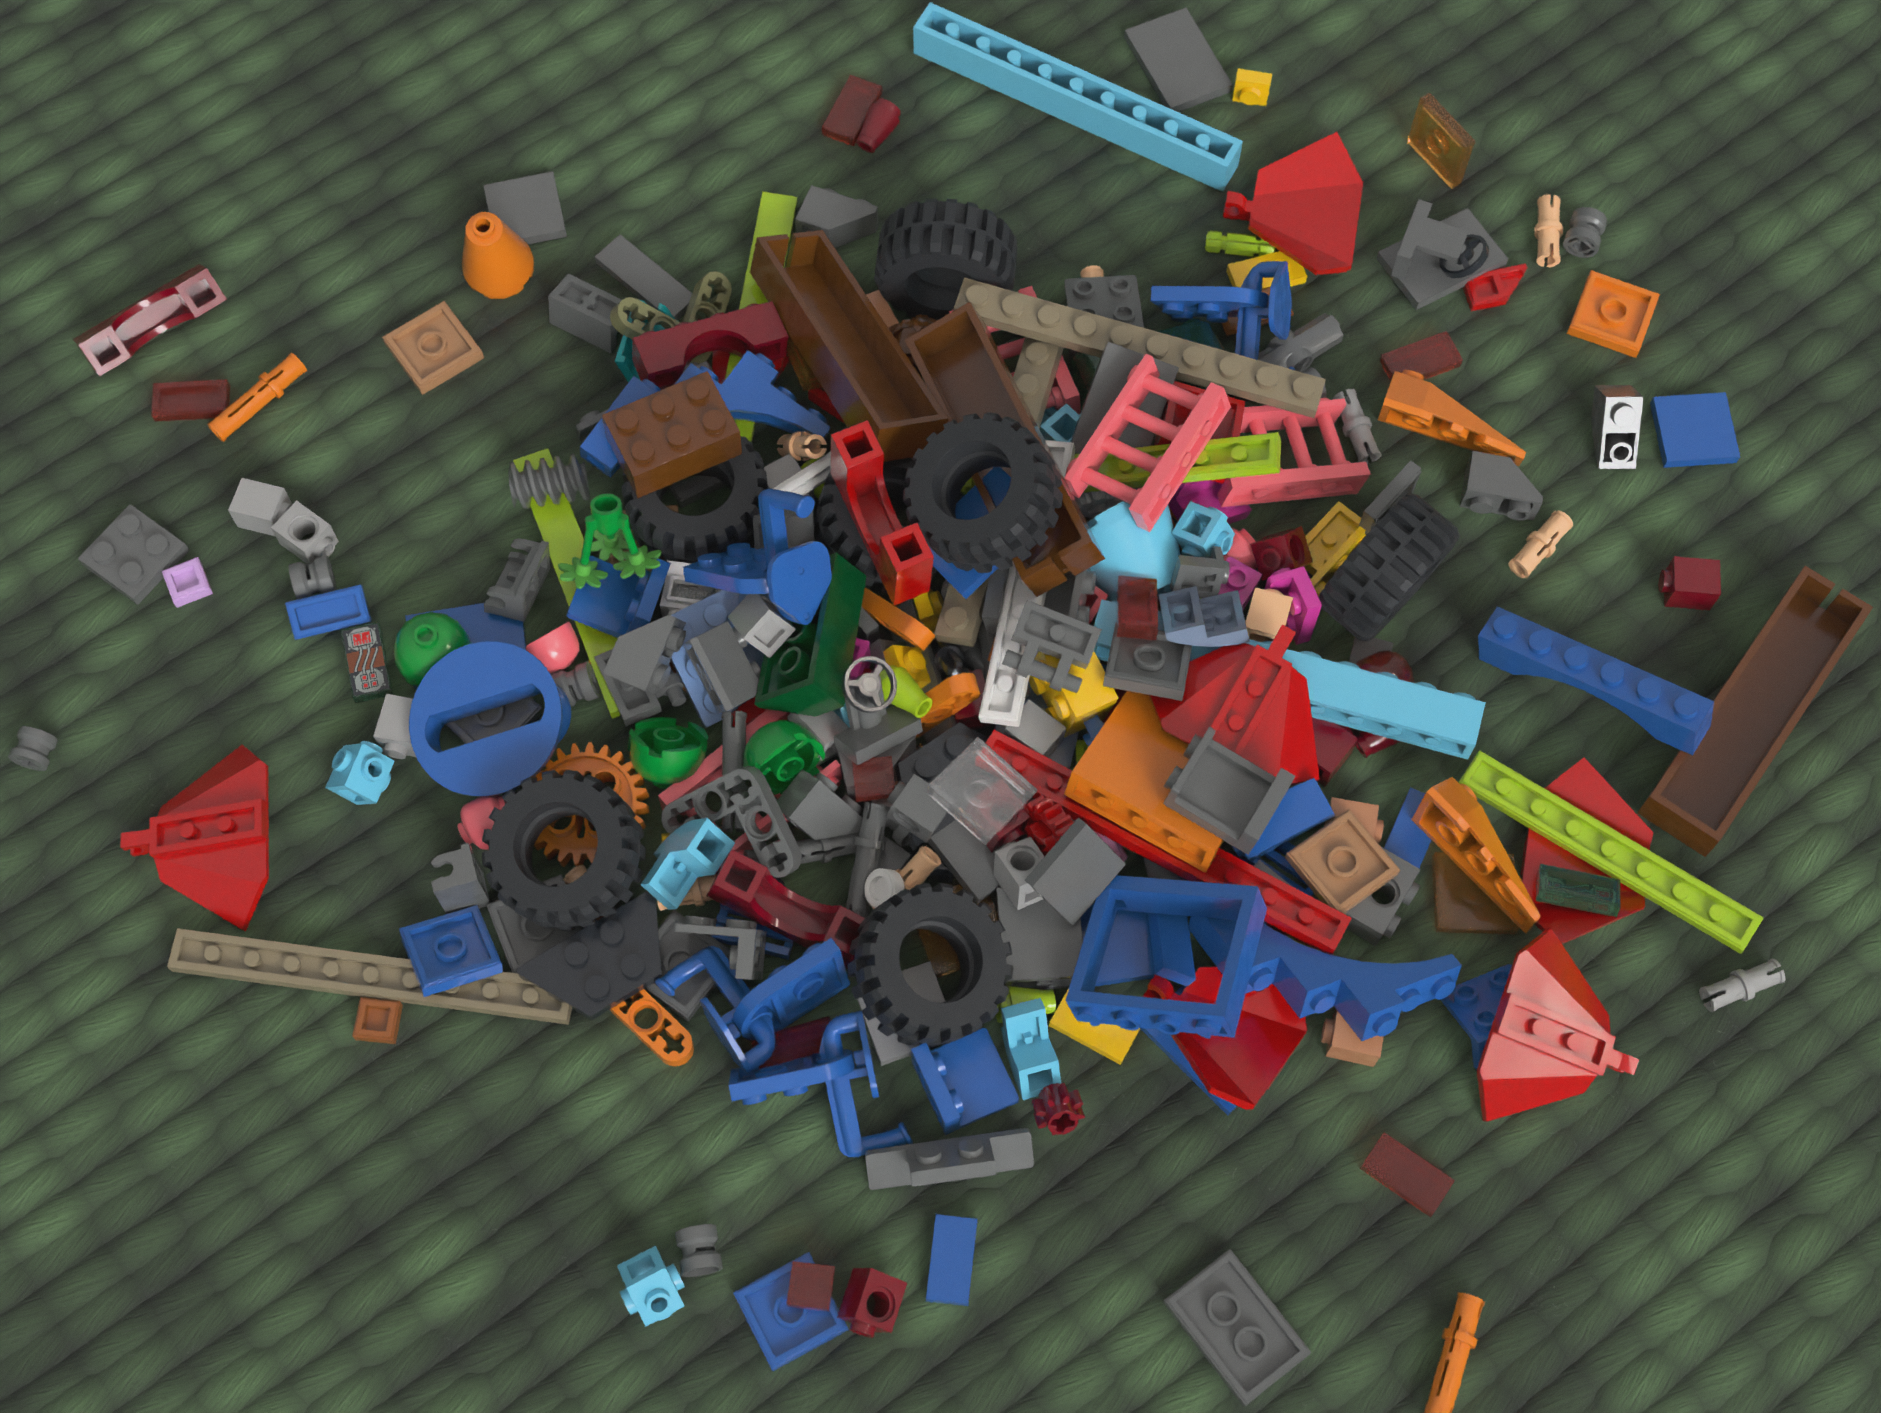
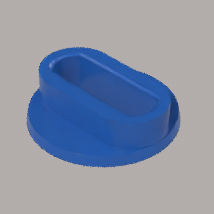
M476 642L448 653L426 673L415 692L409 715L410 740L413 751L422 768L443 787L469 796L500 795L507 793L510 789L515 790L521 787L522 780L530 776L534 778L548 763L557 744L563 739L569 728L571 705L566 693L554 682L547 668L525 649L505 642ZM542 693L545 709L540 721L442 751L439 738L444 724Z

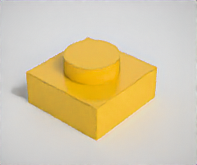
M1238 68L1232 101L1241 102L1246 105L1266 106L1272 74Z
M930 588L929 592L913 599L920 621L933 632L936 629L944 601L939 591L933 592Z
M891 645L883 651L886 663L889 666L894 665L897 668H905L921 689L931 682L926 668V661L921 650L918 648Z

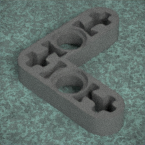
M745 766L733 770L669 803L662 812V824L669 834L691 820L708 818L711 822H715L736 812L760 864L767 867L773 877H785L796 871L801 864L802 855L800 848L765 776L756 767ZM749 779L752 786L748 790L735 795L730 790V788L741 784L744 780ZM709 791H714L721 797L722 807L719 812H713L706 804V795ZM694 808L697 815L679 824L676 816ZM758 811H764L770 816L772 826L769 832H763L756 826L755 816ZM778 835L779 840L769 845L766 844L765 840ZM785 852L788 859L783 863L777 864L774 857L779 853Z

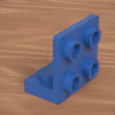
M590 556V561H597L598 563L595 570L607 572L608 576L605 579L599 580L601 582V587L599 588L592 587L585 583L582 589L576 588L566 616L616 638L649 624L671 563L658 558L656 560L660 562V567L650 571L646 570L643 578H639L634 573L630 577L622 579L620 576L622 571L615 570L613 564Z
M1511 964L1458 984L1450 995L1440 999L1471 1038L1473 1065L1476 1071L1512 967Z
M981 1028L972 1034L931 1051L926 1043L911 1049V1062L945 1135L1010 1107L1019 1101V1096L986 1028Z

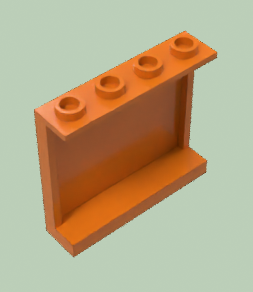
M1126 691L1073 769L1064 795L1205 873L1212 864L1223 842L1221 838L1163 804L1170 792L1164 785L1176 766L1184 769L1189 761L1187 757L1183 756L1188 744L1162 730L1149 695Z

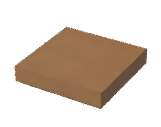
M445 301L382 337L384 344L422 395L484 359L482 350Z
M1350 809L1304 840L1285 856V859L1321 902L1344 914L1396 877L1401 871Z

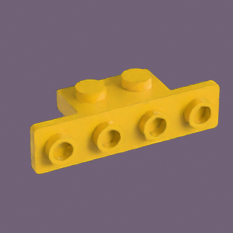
M1339 501L1305 536L1313 560L1312 563L1305 566V570L1313 575L1310 580L1318 597L1337 569L1366 536V530L1359 526L1361 517Z

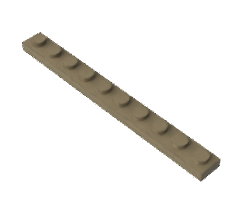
M965 277L953 308L954 311L971 302L986 326L1101 358L1106 341L1144 355H1151L1157 360L1179 367L1175 377L1177 380L1205 388L1212 382L1223 387L1226 394L1315 418L1326 381L1324 378Z
M1025 337L1013 379L1040 429L1064 347ZM989 578L967 599L949 584L934 633L937 641L974 647L982 622V612Z
M179 928L176 931L167 965L172 972L401 1001L403 1003L569 1025L572 1006L561 1003L548 995L540 987L529 981H524L516 973L502 972L423 997L409 959Z

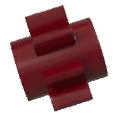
M1065 1083L1047 1085L1040 1091L1039 1099H1032L1035 1110L1033 1115L1037 1127L1041 1129L1048 1126L1052 1135H1063L1073 1131L1078 1125V1119L1085 1118L1082 1109L1083 1101L1079 1090L1075 1089L1069 1092Z

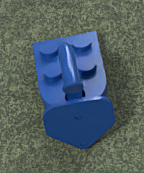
M1266 261L1257 264L1248 273L1241 287L1152 286L1151 302L1159 307L1163 313L1170 316L1172 321L1192 322L1193 317H1206V320L1209 322L1225 323L1228 322L1229 317H1238L1235 354L1258 360L1261 319H1269L1271 332L1280 340H1286L1289 335L1292 298L1287 261ZM1263 278H1273L1270 295L1262 292ZM1293 366L1289 367V369L1295 370Z
M764 489L758 496L764 548L755 549L750 548L749 543H734L728 545L725 552L701 555L698 557V562L683 567L685 582L740 594L769 593L771 602L776 606L783 618L791 622L808 625L812 621L831 583L832 574L829 552L823 543L817 541H809L789 549L784 509L794 511L799 518H806L812 513L815 502L811 496H802L797 493L776 489Z
M832 938L822 944L817 943L810 946L803 953L802 957L790 965L776 968L768 976V979L751 991L743 979L735 978L736 970L730 969V961L723 951L715 946L701 949L673 967L662 978L655 980L656 985L665 994L674 996V990L702 970H706L732 1007V1010L720 1017L706 997L702 998L700 1003L716 1036L734 1062L747 1074L765 1063L772 1056L775 1049V1033L850 985L841 951ZM742 1034L747 1040H756L758 1045L743 1054L735 1040Z
M862 1011L833 1018L826 1025L818 1052L765 1062L748 1074L741 1068L731 1069L728 1084L731 1100H742L743 1105L763 1102L767 1100L766 1094L783 1091L784 1096L799 1095L807 1092L809 1085L826 1082L838 1146L845 1156L859 1157L864 1156L867 1150L901 1146L907 1143L913 1144V1140L902 1122L898 1124L899 1127L896 1129L861 1137L850 1079L868 1076L873 1098L879 1097ZM859 1030L863 1050L853 1051V1058L851 1050L843 1049L840 1034Z

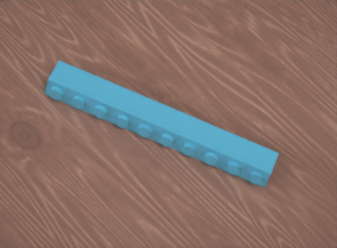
M931 2L913 27L914 54L1219 191H1224L1238 167L1242 140Z
M1102 599L1094 623V627L1102 630L1094 652L1099 660L1108 662L1116 622L1164 631L1161 611L1151 610L1147 612L1132 608L1130 604L1124 601L1113 600L1110 602ZM1249 639L1250 642L1247 644L1253 646L1258 644L1268 650L1273 641L1259 642ZM1192 646L1190 661L1223 646ZM1287 649L1282 657L1292 663V667L1307 678L1311 715L1313 718L1467 760L1476 746L1485 702L1478 701L1469 694L1461 692L1448 693L1437 690L1435 686L1425 682H1407L1398 679L1397 676L1388 672H1370L1360 669L1359 666L1351 662L1341 661L1337 663L1329 661L1310 651L1296 652Z

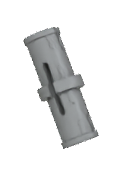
M1355 389L1346 390V399L1343 391H1341L1333 399H1345L1348 402L1340 414L1344 423L1342 427L1345 437H1350L1358 462H1367L1368 464L1367 458L1369 456L1371 462H1374L1382 454L1378 450L1370 430L1372 427L1369 417L1364 416Z
M1772 958L1746 971L1737 969L1730 973L1729 978L1701 987L1699 990L1700 998L1704 1000L1713 995H1718V997L1704 1003L1707 1010L1714 1012L1718 1008L1739 999L1748 1001L1755 997L1756 992L1784 983L1785 972L1781 970L1772 975H1767V973L1781 966L1776 959Z

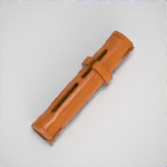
M290 353L286 359L268 374L263 372L259 376L260 381L236 399L214 420L208 422V427L222 442H225L232 433L251 419L275 397L277 399L281 398L284 395L283 390L303 373H306L307 368L296 355Z
M1462 1292L1457 1294V1301L1449 1328H1444L1442 1338L1445 1342L1424 1413H1452L1470 1349H1475L1478 1341L1474 1335L1485 1301L1476 1296Z

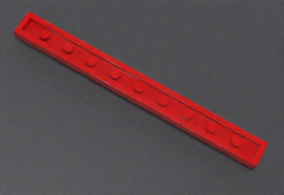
M995 729L975 759V768L1001 780L1003 783L1033 799L1041 795L1044 798L1050 796L1054 805L1060 803L1065 814H1069L1071 819L1075 821L1077 818L1081 819L1097 833L1188 881L1258 886L1267 907L1264 921L1321 952L1333 955L1352 919L1220 848L1206 873L1064 795L1072 770Z

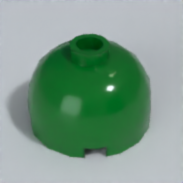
M435 612L419 614L405 622L396 634L393 645L395 663L405 681L412 686L414 684L418 687L426 673L441 658L457 648L472 643L461 624L452 617Z
M657 717L640 720L635 725V731L630 729L629 758L635 771L640 776L652 782L658 788L667 789L673 783H680L689 778L699 769L706 757L709 736L703 728L689 721L688 728L676 726V718Z
M778 720L764 725L751 736L744 749L743 766H753L759 769L765 776L773 795H782L801 770L816 776L820 772L816 765L820 757L824 761L825 752L823 745L816 736L803 725L790 720Z

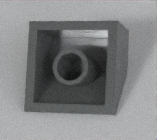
M728 621L683 644L718 714L727 712L756 696L761 669L755 660L749 663L743 651V648L747 647L746 640L742 638L735 626L731 628Z

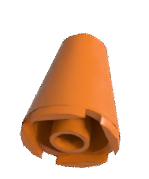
M480 212L468 220L462 257V271L468 285L473 290L475 289L490 299H506L518 294L524 289L523 285L534 273V257L529 245L493 213Z

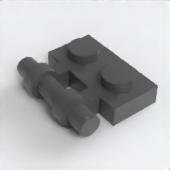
M1027 600L1011 639L1025 645L1023 655L1007 649L1002 664L1015 669V674L1025 678L1031 675L1050 683V688L1058 691L1064 688L1077 694L1082 678L1069 674L1070 666L1073 664L1086 670L1102 629ZM1037 651L1058 658L1057 667L1054 668L1034 660Z
M613 649L594 657L625 726L662 712L657 698L663 695L668 696L674 707L686 702V697L682 691L684 684L679 674L674 673L672 668L667 683L663 688H658L655 695L603 673Z

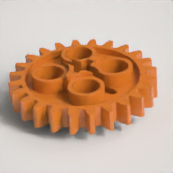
M588 742L585 752H580L576 743H573L571 754L567 756L558 748L556 749L558 760L555 762L549 760L545 765L546 769L540 771L535 776L537 781L542 780V772L555 770L560 775H563L566 770L580 772L583 776L591 773V776L603 783L615 782L613 790L632 808L636 814L634 818L641 825L642 829L646 827L644 820L638 816L649 813L647 804L640 802L649 798L646 788H639L645 781L639 774H634L635 769L631 761L624 764L625 758L621 751L611 757L608 745H604L599 753H596L592 742ZM573 815L566 816L572 818V821L563 830L554 829L557 820L550 823L540 833L534 844L537 850L545 847L544 855L548 860H551L558 854V861L561 866L565 867L569 860L573 858L574 865L577 867L583 865L585 859H589L592 864L597 852L598 839L597 832L593 831V824L586 818H584V837L578 838L583 824V817Z

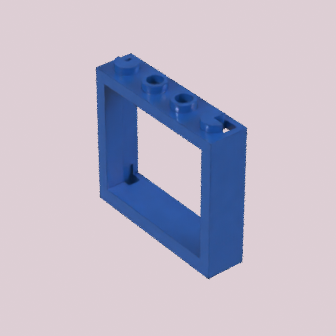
M1116 875L1095 899L1065 1000L1076 1020L1090 1022L1091 1026H1099L1100 1024L1118 1025L1123 1029L1131 1031L1146 1028L1156 1029L1169 1035L1184 1032L1198 1034L1208 1039L1211 1038V1035L1234 1038L1267 911L1258 886ZM1117 910L1237 920L1216 1003L1208 1004L1094 992Z

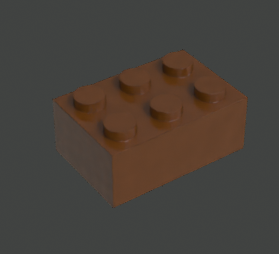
M708 371L602 415L606 438L637 499L742 454L740 430Z

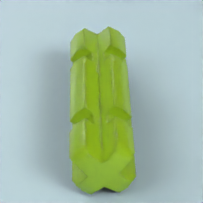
M1208 231L1205 240V250L1207 252L1220 253V250H1225V254L1253 257L1254 253L1262 256L1275 252V247L1262 238L1261 240L1256 239V235L1227 232V236H1222V232Z

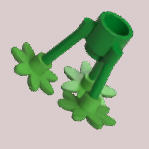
M601 494L594 497L591 501V515L585 518L586 532L581 558L573 557L572 565L566 563L558 564V568L564 572L560 575V580L567 582L575 580L577 589H582L585 583L599 588L601 587L599 580L605 579L608 573L595 570L598 563L597 561L589 560L591 552L600 551L599 559L607 561L612 553L619 561L613 565V568L622 571L620 573L622 579H626L634 573L639 578H643L646 574V569L660 567V562L656 559L661 556L662 552L661 550H655L648 553L646 545L641 548L637 547L629 526V516L622 512L620 498L613 494Z

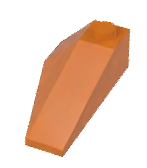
M1403 370L1402 373L1394 372L1378 418L1379 421L1471 451L1510 457L1517 466H1520L1526 454L1523 449L1431 382L1423 380L1424 376L1411 370Z
M1453 777L1431 787L1425 793L1411 820L1526 934L1541 916L1484 809L1477 801L1475 793L1467 785L1459 784Z

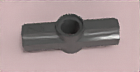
M1324 313L1294 332L1290 329L1286 340H1280L1275 336L1266 349L1259 353L1258 360L1288 369L1290 366H1293L1299 372L1306 370L1312 364L1314 358L1342 342L1344 334L1341 331L1340 323L1333 315Z

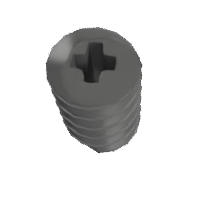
M574 453L570 454L569 462L566 466H564L559 456H555L554 464L551 468H549L544 458H540L537 470H534L529 460H525L523 472L518 471L514 462L509 464V486L514 508L518 499L522 507L528 509L532 497H534L538 506L542 507L545 505L547 495H549L553 504L556 505L560 503L562 493L571 503L575 501L578 490L584 500L590 499L585 460L579 464Z

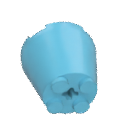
M1122 501L1087 522L1105 557L1104 560L1090 567V570L1096 572L1095 585L1109 595L1107 597L1108 601H1124L1130 604L1132 608L1141 610L1154 601L1153 594L1159 600V594L1171 592L1170 583L1178 555H1181L1176 538L1171 534L1174 525L1168 505L1152 530L1148 532L1136 525L1129 511L1130 504Z

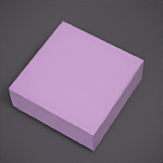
M198 557L162 571L173 603L177 608L213 594L203 565Z

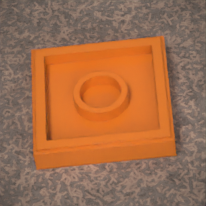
M1591 270L1567 334L1636 358L1660 294Z

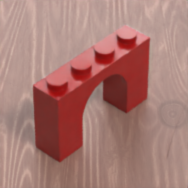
M867 420L831 434L830 473L885 589L895 606L930 591L934 556L918 523L903 528L896 516L883 477L884 453Z

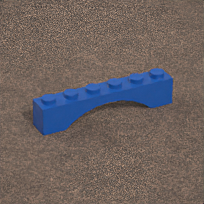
M1500 607L1495 609L1478 635L1479 660L1512 675L1545 677L1586 691L1625 713L1655 739L1692 756L1711 726L1714 701Z

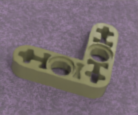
M714 271L709 272L698 280L683 322L696 321L695 315L698 311L705 313L708 318L716 313H725L732 290L731 284L725 275ZM713 284L715 286L714 292L717 293V295L710 300V302H706V300L710 298L712 292V288L709 285ZM633 297L621 300L613 307L610 313L613 327L632 340L634 337H638L647 331H653L654 325H660L668 329L681 323ZM626 310L631 312V318L634 320L631 323L627 321ZM712 351L696 356L688 364L697 362L699 365L705 362Z

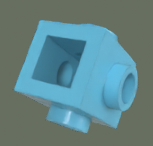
M1192 501L1189 502L1171 533L1182 548V555L1204 558L1210 557L1213 546L1221 547L1223 555H1226L1232 547L1235 535L1227 522L1228 517L1223 512L1210 506L1206 508Z
M368 741L344 745L333 758L331 765L333 771L325 788L356 805L377 803L381 793L390 783V771L395 761L383 755V749L380 746Z
M656 1246L617 1265L626 1286L625 1289L620 1291L621 1297L630 1315L638 1311L645 1326L659 1320H664L671 1316L673 1312L684 1307L678 1290L685 1287L674 1264L668 1267L665 1266Z

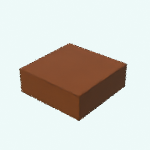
M360 997L352 1037L358 1041L396 1044L403 1008L401 1001Z

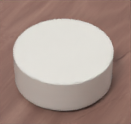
M879 868L872 871L867 877L864 887L867 902L874 908L878 907L893 895L904 890V882L901 875L895 870Z

